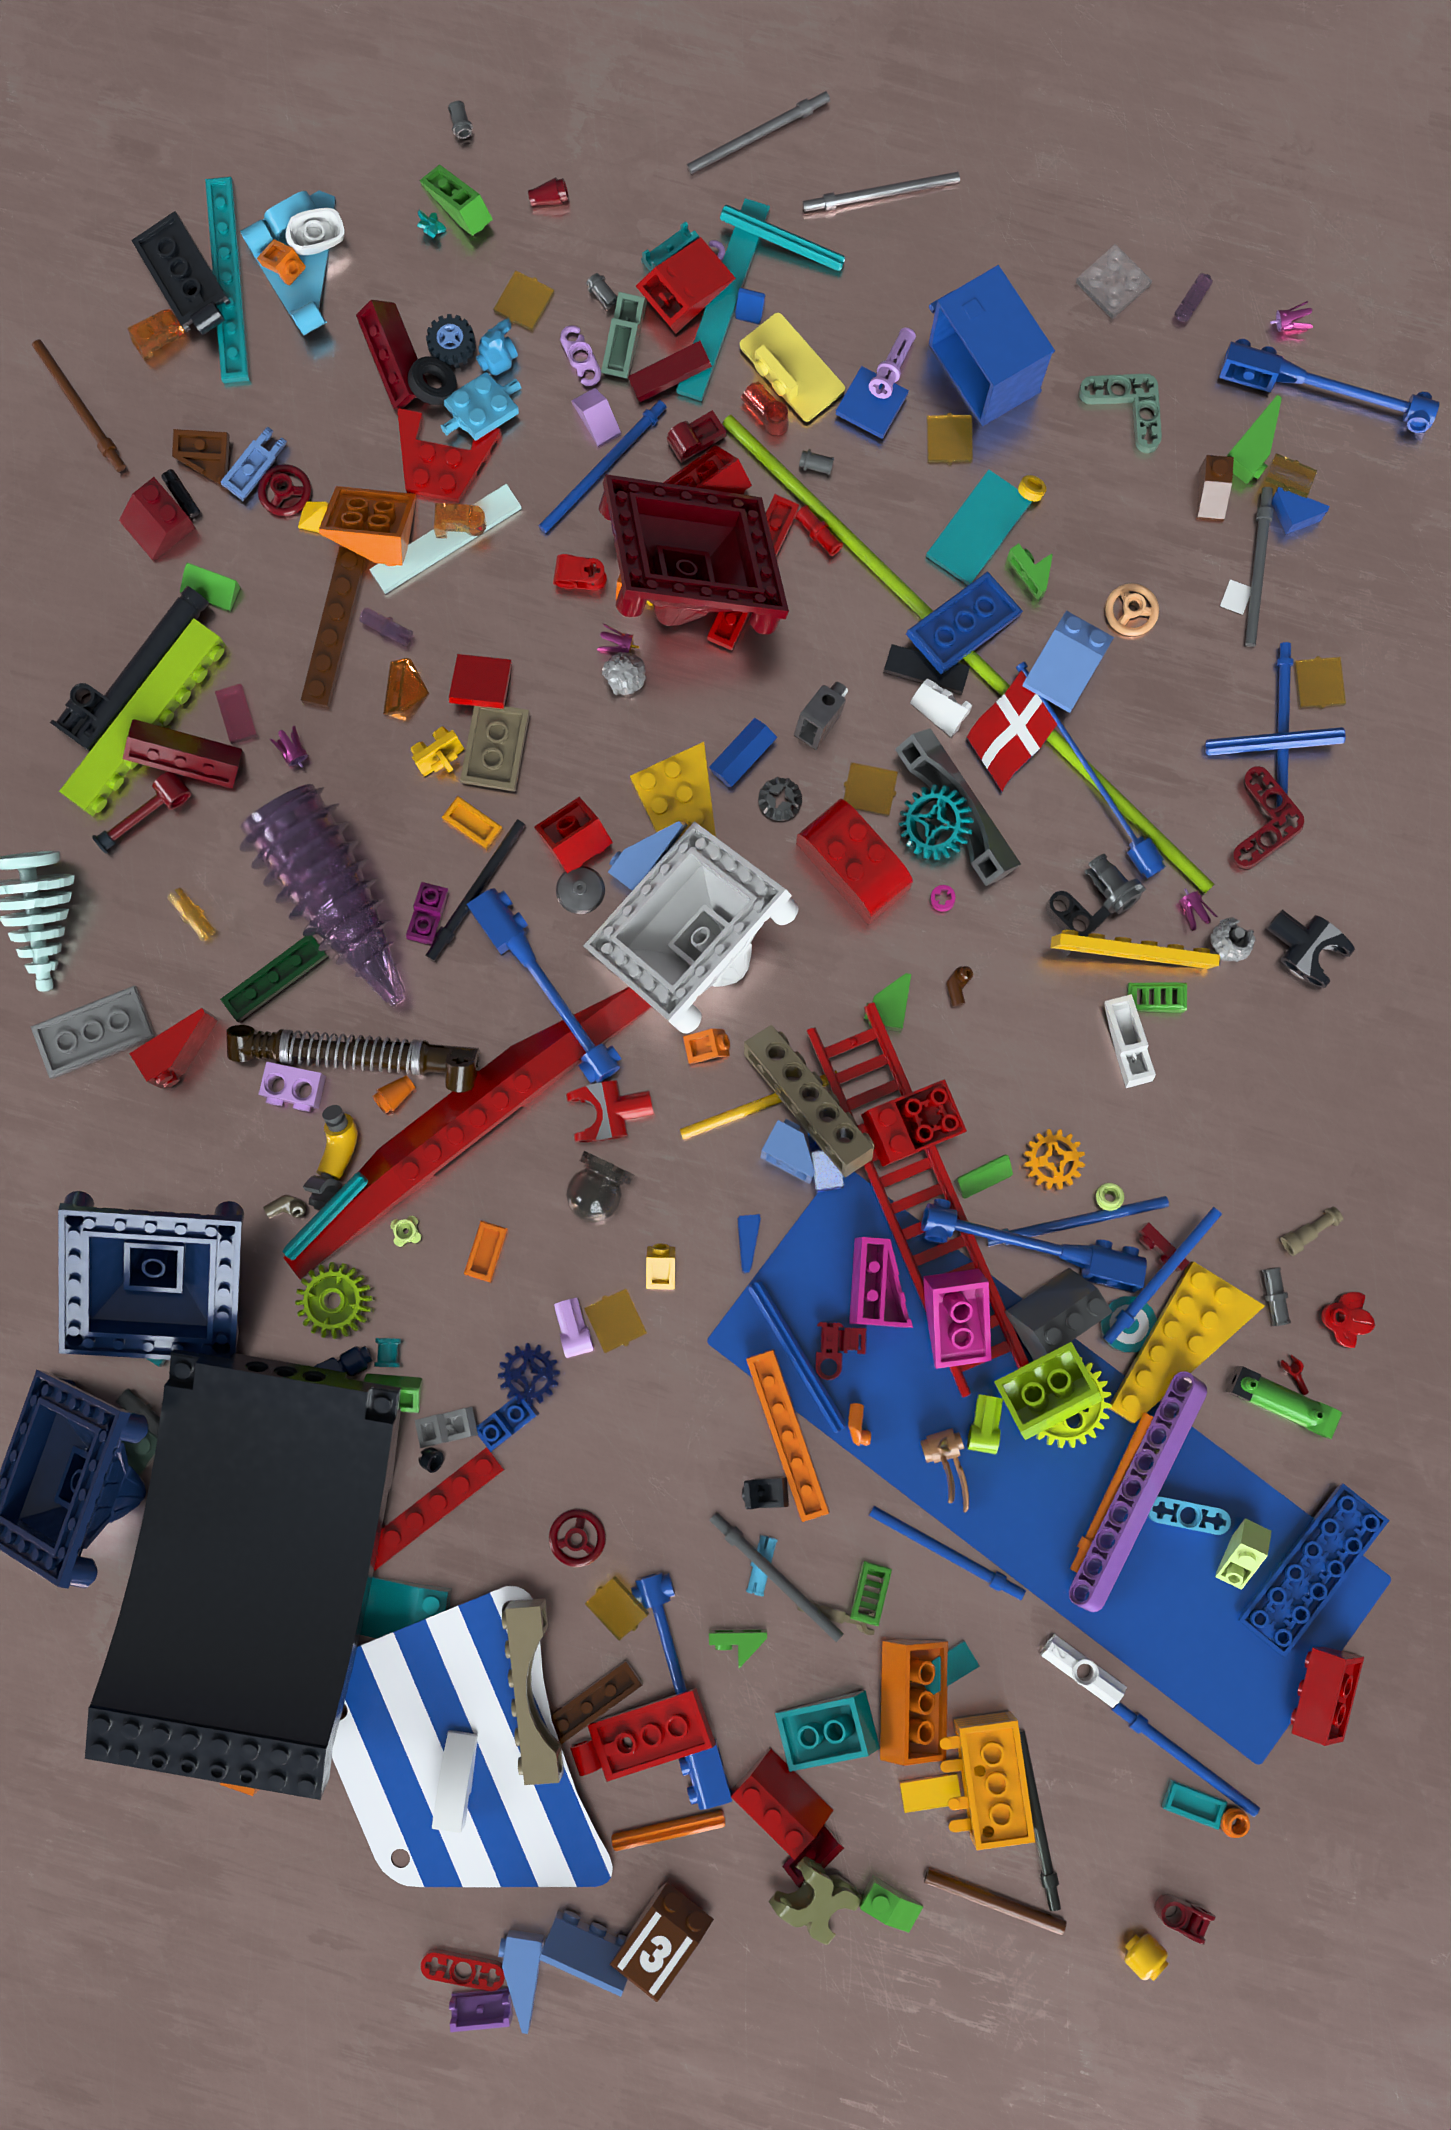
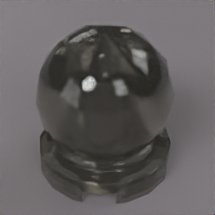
M584 1151L579 1161L585 1163V1169L575 1173L568 1182L566 1197L574 1215L583 1221L599 1222L611 1217L620 1207L622 1199L620 1185H623V1182L630 1185L635 1175Z

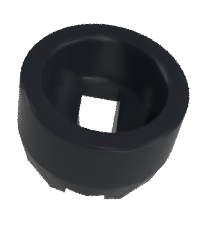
M431 1447L421 1451L422 1456L418 1458L420 1466L430 1473L436 1472L443 1463V1453Z

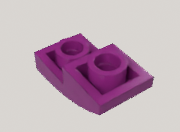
M421 882L413 905L414 912L406 933L408 940L432 946L442 919L448 888Z

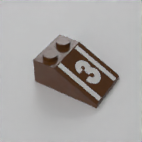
M667 1882L655 1892L609 1965L654 2001L658 2002L696 1949L714 1919Z

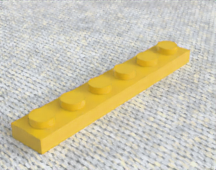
M1062 930L1060 934L1051 937V948L1205 969L1219 966L1220 955L1211 954L1210 949L1193 948V951L1184 950V946L1178 944H1168L1166 948L1159 947L1158 942L1141 941V944L1131 943L1132 939L1127 937H1115L1114 940H1107L1105 935L1096 933L1088 934V937L1078 936L1079 932L1075 930Z

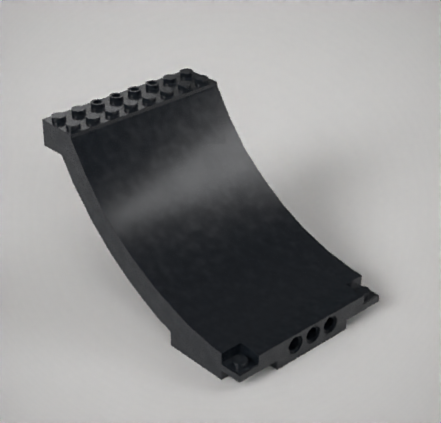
M173 1349L170 1358L169 1379L164 1385L150 1485L131 1572L106 1660L91 1704L88 1707L85 1759L321 1800L330 1777L333 1745L355 1661L378 1552L387 1496L393 1481L401 1408H399L400 1387L347 1379V1372L234 1353L231 1359Z

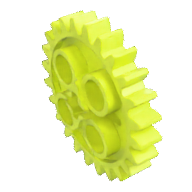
M1091 1362L1087 1363L1085 1367L1097 1387L1102 1401L1089 1407L1087 1412L1081 1411L1077 1413L1080 1417V1422L1076 1427H1069L1066 1420L1038 1433L1036 1436L1038 1440L1046 1435L1047 1445L1051 1446L1054 1440L1057 1439L1058 1447L1063 1448L1065 1440H1067L1069 1446L1075 1448V1439H1078L1085 1445V1435L1096 1438L1093 1429L1095 1427L1104 1429L1099 1421L1101 1418L1109 1419V1416L1103 1410L1104 1408L1112 1407L1111 1404L1104 1402V1398L1109 1397L1111 1392H1103L1102 1388L1108 1382L1097 1380L1102 1373L1101 1371L1090 1372L1093 1365Z

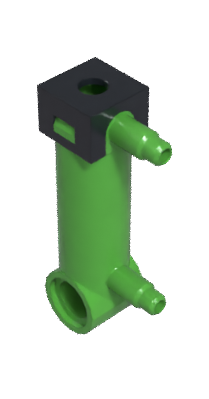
M1244 1366L1236 1367L1226 1390L1227 1393L1249 1401L1328 1439H1332L1343 1414L1331 1406L1312 1400L1262 1377L1261 1374Z

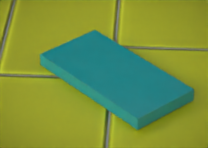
M988 470L926 553V557L966 585H970L984 569L1032 501L1025 499L1016 487L991 470Z

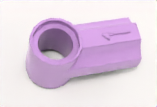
M578 1298L555 1303V1312L562 1332L560 1333V1338L566 1358L594 1351L588 1326H585Z

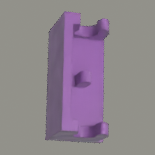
M500 1987L496 1991L479 1989L452 1992L449 2002V2010L452 2013L450 2032L510 2027L513 2014L508 1987Z

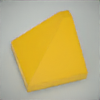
M306 502L298 528L319 533V527L329 503Z

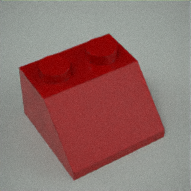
M580 797L534 826L567 874L581 867L585 861L594 855L602 853L606 847L613 843L599 818Z

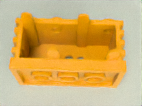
M1011 1711L953 1719L956 1736L943 1737L940 1739L939 1744L944 1750L958 1748L959 1759L944 1760L941 1762L940 1768L944 1773L961 1771L964 1796L950 1798L948 1806L951 1810L966 1809L967 1818L951 1820L948 1825L951 1832L969 1831L976 1850L1035 1843L1018 1720Z

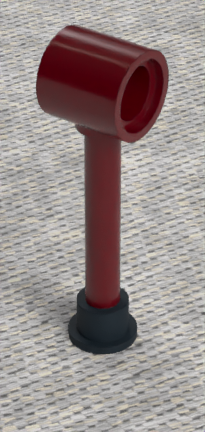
M166 772L159 776L152 784L153 789L156 791L154 797L108 832L104 830L98 836H92L95 843L105 854L109 852L108 849L115 844L117 838L163 803L168 809H175L190 798V790L176 773Z

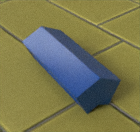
M754 718L709 768L715 777L720 779L726 786L732 787L776 740L777 736L764 723Z

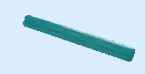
M725 205L722 209L720 219L726 223L834 270L840 271L843 267L845 256L732 206Z

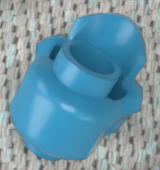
M509 318L500 321L492 329H489L481 337L478 346L480 354L476 356L478 364L483 371L488 370L495 376L510 369L512 359L518 357L511 339L508 336L504 337L511 329Z

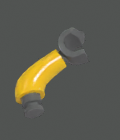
M331 1105L322 1113V1117L326 1122L324 1132L327 1140L322 1159L316 1171L320 1176H311L303 1186L305 1191L312 1192L308 1204L314 1206L316 1210H321L343 1187L342 1183L337 1180H340L350 1162L357 1142L358 1132L356 1124L351 1115L343 1113L339 1105Z

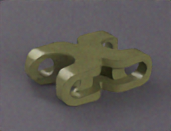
M805 1856L796 1866L802 1871L804 1877L802 1886L789 1894L776 1891L768 1902L782 1920L793 1927L807 1926L808 1933L813 1939L828 1945L836 1936L831 1931L828 1923L831 1915L843 1908L853 1911L857 1910L863 1898L848 1881L838 1875L827 1876L822 1865Z

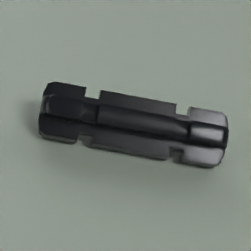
M169 469L164 472L161 478L189 519L200 514L199 508L175 471Z

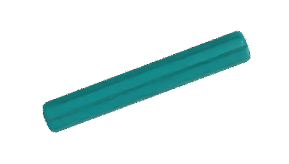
M360 1172L355 1173L284 1247L283 1253L285 1256L294 1260L367 1185V1178Z

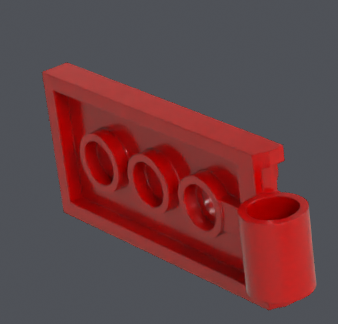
M694 1688L592 1722L588 1725L592 1739L571 1746L570 1750L579 1776L593 1773L602 1768L606 1782L713 1748L716 1743L697 1689ZM625 1737H629L632 1740L631 1747L624 1745L623 1740Z

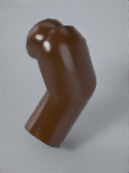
M968 966L956 968L947 980V989L952 1007L965 1004L962 989L973 977V971Z

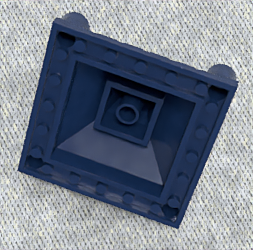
M73 1191L65 1197L64 1203H60L58 1209L59 1354L170 1360L171 1352L173 1349L231 1359L233 1354L237 1352L239 1334L238 1304L241 1237L244 1210L241 1205L232 1201H224L216 1207L214 1215L164 1211L151 1212L148 1210L94 1207L93 1198L86 1192Z
M36 1369L0 1469V1550L57 1587L69 1589V1586L89 1587L95 1581L98 1569L92 1558L80 1557L83 1549L89 1547L108 1523H112L138 1507L146 1496L145 1482L128 1465L125 1445L121 1442H140L147 1435L149 1429L146 1417L143 1414L119 1409L77 1388L75 1382L71 1379L55 1376Z

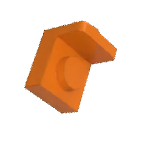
M275 239L257 257V260L263 267L277 273L287 285H291L306 267L292 247Z
M712 1028L683 1036L689 1064L717 1057L730 1056V1040L724 1029Z

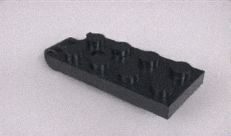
M176 211L131 240L186 332L191 330L189 325L194 323L199 332L204 335L225 321L217 306L223 302L226 305L231 302ZM192 288H197L195 294L189 295Z

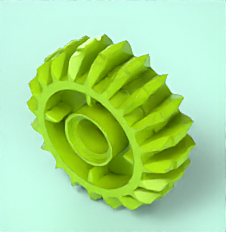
M330 1262L329 1271H327L325 1265L321 1264L318 1266L320 1275L314 1270H310L308 1273L313 1280L309 1281L305 1278L301 1280V1283L307 1286L306 1290L297 1289L296 1291L297 1294L304 1295L303 1300L295 1301V1305H304V1309L299 1310L297 1315L300 1317L308 1316L302 1323L304 1326L314 1323L311 1333L316 1334L322 1328V1338H327L330 1330L333 1339L339 1338V1330H341L344 1337L350 1336L349 1326L354 1331L360 1329L359 1325L355 1322L356 1320L366 1323L367 1318L361 1315L362 1311H372L371 1307L364 1306L365 1301H373V1296H364V1292L369 1291L371 1286H360L366 1277L360 1275L355 1279L357 1269L353 1267L346 1273L347 1264L341 1263L338 1271L335 1262ZM336 1292L340 1296L341 1302L337 1308L332 1309L328 1305V1297Z

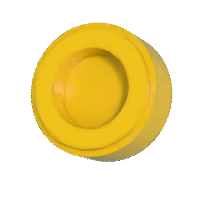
M1026 475L1019 483L1018 491L1025 499L1037 502L1044 496L1046 485L1040 478Z

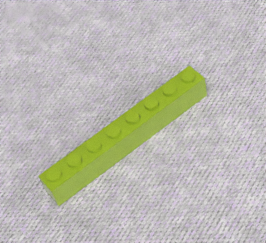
M193 618L59 792L92 817L96 812L102 811L107 804L109 795L113 791L118 790L123 784V777L130 769H134L138 765V763L122 759L132 720L136 719L161 727L167 726L172 721L174 712L179 705L184 704L189 699L191 690L196 683L204 680L208 672L207 669L213 661H218L223 655L226 645L220 636Z

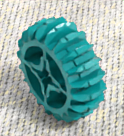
M934 784L931 787V793L927 787H922V797L918 793L913 792L912 798L915 802L906 800L904 804L909 807L908 812L900 811V815L905 816L906 821H900L898 824L901 827H907V830L901 833V837H910L906 842V846L912 847L915 845L913 853L919 855L923 851V858L929 859L932 853L935 860H940L942 853L946 858L951 857L950 848L958 853L961 849L957 843H968L963 834H972L973 830L966 828V823L971 824L974 822V819L965 817V815L969 814L972 809L971 807L962 808L967 799L964 797L957 799L959 796L957 790H953L949 794L948 786L944 785L939 790L938 785ZM937 800V804L933 805L929 813H919L927 803ZM946 803H949L956 815V823L948 820L946 815L947 808H945ZM928 818L932 820L933 818L940 820L942 823H946L947 826L940 825L938 827L934 824H931V822L925 821V819ZM917 822L925 826L926 842L917 831ZM946 830L954 831L948 840L935 845V841L939 840L941 833Z

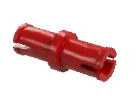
M809 506L802 507L796 513L795 519L810 533L809 537L813 541L817 540L830 556H834L841 550L843 543L828 529L829 525L825 521H821L810 510Z

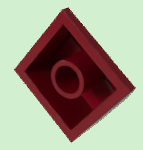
M155 477L151 478L132 494L119 519L120 523L153 562L195 529L186 513Z

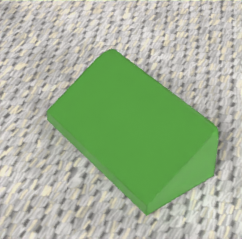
M186 563L180 593H182L186 586H189L203 596L209 604L231 612L241 587L234 579Z
M1005 1154L957 1177L954 1182L961 1196L966 1199L1011 1177L1013 1171L1010 1158Z
M371 1373L365 1375L364 1382L400 1387L399 1408H401V1412L419 1413L422 1378Z

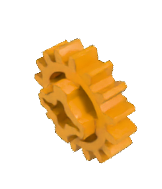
M1050 1129L1045 1131V1137L1040 1133L1036 1134L1037 1143L1029 1141L1027 1145L1032 1150L1023 1153V1156L1029 1158V1161L1024 1163L1023 1167H1030L1032 1170L1027 1175L1028 1178L1036 1176L1035 1185L1038 1186L1045 1182L1046 1190H1050L1053 1184H1055L1057 1190L1063 1189V1182L1071 1186L1073 1184L1071 1177L1079 1178L1081 1176L1077 1168L1085 1167V1164L1079 1161V1158L1084 1156L1085 1152H1078L1076 1149L1080 1146V1141L1072 1143L1073 1135L1070 1133L1063 1137L1061 1129L1057 1130L1055 1135L1052 1134ZM1058 1142L1064 1144L1069 1151L1061 1149L1058 1146ZM1045 1143V1152L1042 1156L1036 1157L1039 1147ZM1052 1153L1055 1157L1060 1158V1162L1056 1163V1167L1053 1162H1048V1158L1052 1156ZM1072 1162L1069 1172L1063 1176L1064 1166L1066 1163ZM1038 1168L1047 1170L1050 1173V1177L1045 1176Z

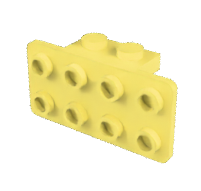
M781 313L772 315L740 341V349L752 361L758 373L766 377L772 384L774 391L779 396H782L802 420L806 422L813 419L845 392L844 384Z

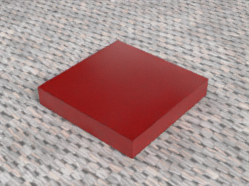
M457 654L449 693V703L504 709L512 668L511 659Z

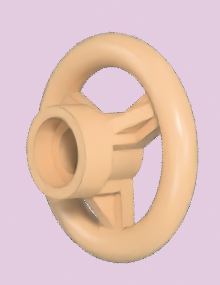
M1128 583L1117 587L1110 593L1105 604V615L1111 627L1117 632L1127 636H1138L1146 633L1155 625L1159 616V604L1155 595L1148 588L1140 584ZM1121 596L1124 602V614L1117 621L1113 613V605L1115 600ZM1144 597L1149 601L1151 607H1146ZM1129 605H1134L1137 610L1132 611ZM1140 615L1150 616L1148 621L1140 627L1130 628L1125 626L1131 618Z

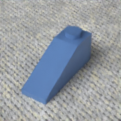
M678 821L624 849L622 852L618 851L609 863L612 867L608 873L633 891L675 844L688 825L685 822Z
M510 1929L507 1938H501L498 1957H504L502 1969L521 2032L528 2034L532 2019L540 1966L539 1957L542 1951L544 1935Z

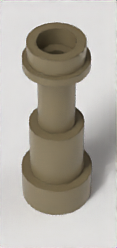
M1334 1206L1330 1209H1325L1326 1215L1314 1223H1307L1295 1232L1290 1231L1280 1238L1282 1245L1290 1255H1297L1304 1250L1306 1244L1318 1237L1319 1232L1331 1224L1338 1226L1343 1221L1340 1211Z

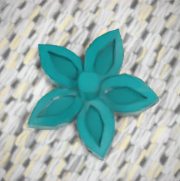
M419 209L417 213L421 221H419L417 227L423 228V231L433 238L437 233L440 234L446 231L447 228L443 223L437 221V213H431L428 217Z

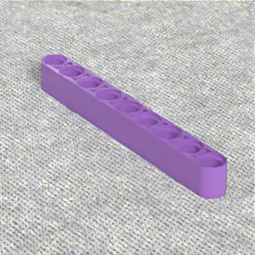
M1182 1371L1173 1377L1070 1586L1069 1598L1071 1602L1087 1611L1097 1612L1104 1606L1206 1398L1207 1387L1205 1383L1189 1372ZM1192 1384L1190 1390L1187 1391V1388L1189 1387V1385ZM1179 1410L1178 1415L1174 1417L1176 1411ZM1167 1435L1166 1440L1161 1444L1162 1439ZM1154 1461L1153 1466L1149 1469V1465ZM1141 1487L1139 1494L1136 1495L1137 1490ZM1128 1513L1127 1519L1123 1522L1124 1516ZM1115 1539V1544L1111 1547V1543ZM1100 1566H1102V1570H1101V1572L1098 1574V1570H1099ZM1089 1592V1597L1085 1600L1086 1594Z

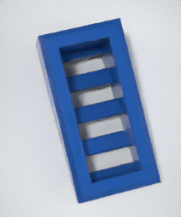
M760 1214L744 1215L737 1218L743 1274L749 1273L752 1268L761 1220Z

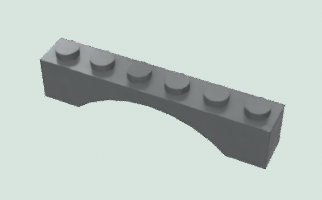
M931 728L912 734L895 749L908 770L930 788L936 784L939 790H941L945 785L949 787V794L951 791L957 790L959 792L957 799L961 797L967 799L962 808L971 807L972 811L966 814L965 817L973 818L974 822L971 824L966 823V828L973 830L972 834L964 833L963 835L968 840L967 847L970 863L985 886L1003 879L1021 865ZM946 803V806L956 819V815L953 808L949 803Z

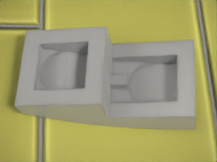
M473 1407L415 1420L420 1448L478 1435Z

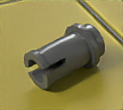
M454 101L448 105V111L453 122L452 131L459 139H465L472 134L473 125L468 121L464 103L462 101Z
M595 273L587 280L588 291L596 295L605 309L608 310L617 303L618 296L607 285L603 275L600 276L598 273Z
M808 449V451L803 450L799 467H803L804 471L811 469L830 475L834 457L812 453L811 449Z

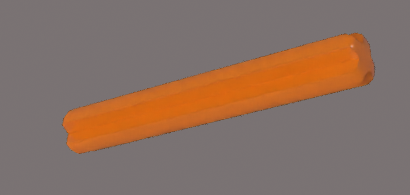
M722 1810L615 1833L611 1837L614 1851H620L722 1828L725 1826V1817Z

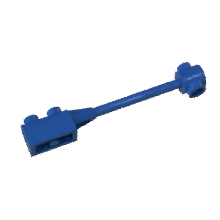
M1246 339L1230 342L1219 378L1270 393L1275 382L1305 383L1404 412L1403 421L1407 422L1408 429L1414 433H1423L1431 428L1440 404L1439 401L1432 400V395L1428 392H1419L1417 395L1412 394L1409 401H1404L1308 373L1305 369L1284 359L1283 356L1277 355V351L1273 347L1266 346L1261 350L1251 347V343Z
M495 888L489 889L467 903L466 905L499 953L502 955L510 950L520 963L528 968L579 1041L586 1054L581 1058L582 1063L578 1066L590 1084L594 1081L600 1083L615 1074L620 1068L617 1062L621 1060V1057L612 1045L609 1048L605 1044L595 1046L536 962V957L527 939V933L524 930L528 924L519 912L515 915L512 913L509 906L513 903L503 890L498 893Z
M934 1199V1204L928 1203L924 1210L921 1230L925 1231V1239L928 1241L946 1243L948 1237L950 1238L954 1230L1059 1256V1258L1081 1267V1276L1092 1283L1132 1293L1144 1287L1147 1260L1145 1257L1139 1256L1138 1248L1124 1246L1122 1247V1252L1113 1250V1243L1107 1240H1096L1095 1245H1059L957 1219V1210L950 1209L951 1202L945 1199Z
M658 1572L635 1580L636 1586L631 1587L635 1604L642 1603L643 1609L652 1607L675 1693L687 1691L663 1607L664 1603L671 1601L670 1597L675 1596L670 1574L663 1575V1572ZM714 1739L716 1745L713 1748L679 1758L683 1776L690 1775L692 1786L687 1787L691 1805L697 1803L699 1810L710 1809L732 1802L731 1789L717 1739Z

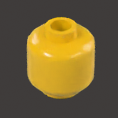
M1135 1934L1124 1946L1128 1950L1124 1958L1125 1963L1142 1980L1151 1978L1154 1981L1169 1964L1166 1961L1168 1957L1167 1950L1151 1934H1145L1141 1938Z

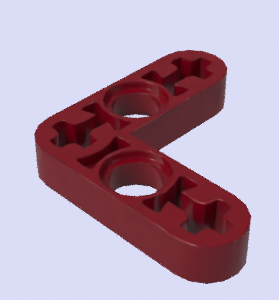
M1260 766L1252 767L1246 772L1245 786L1272 820L1235 848L1234 861L1242 869H1250L1299 834L1304 827L1302 812L1264 767ZM1254 774L1258 777L1264 776L1262 783L1266 788L1269 785L1273 786L1267 789L1262 796L1259 795V793H1262L1260 785L1258 783L1251 784L1252 775ZM1269 795H1280L1283 799L1282 804L1277 808L1269 807L1266 803ZM1289 816L1292 819L1297 817V827L1288 826L1283 832L1286 836L1282 837L1280 830L1274 825L1278 824L1279 828H1282L1287 823L1286 817ZM1266 832H1273L1277 836V841L1272 846H1266L1261 842V836ZM1255 840L1263 853L1259 854L1257 849L1251 854V861L1248 862L1246 859L1241 861V851H1251L1254 848L1252 842Z

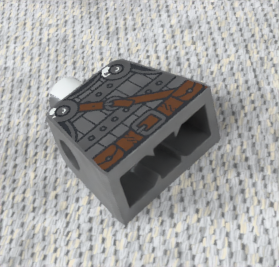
M835 682L831 688L822 685L800 713L794 736L817 750L842 713L846 702L844 697L848 693L846 686L840 682Z

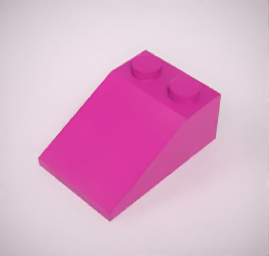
M979 1269L923 1276L925 1308L935 1368L991 1361L989 1281Z

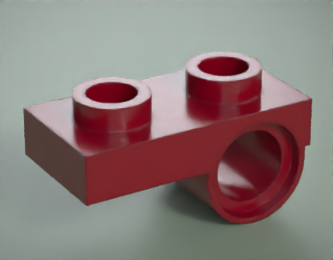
M712 410L691 423L683 421L675 425L668 432L667 442L680 463L725 438L727 432Z

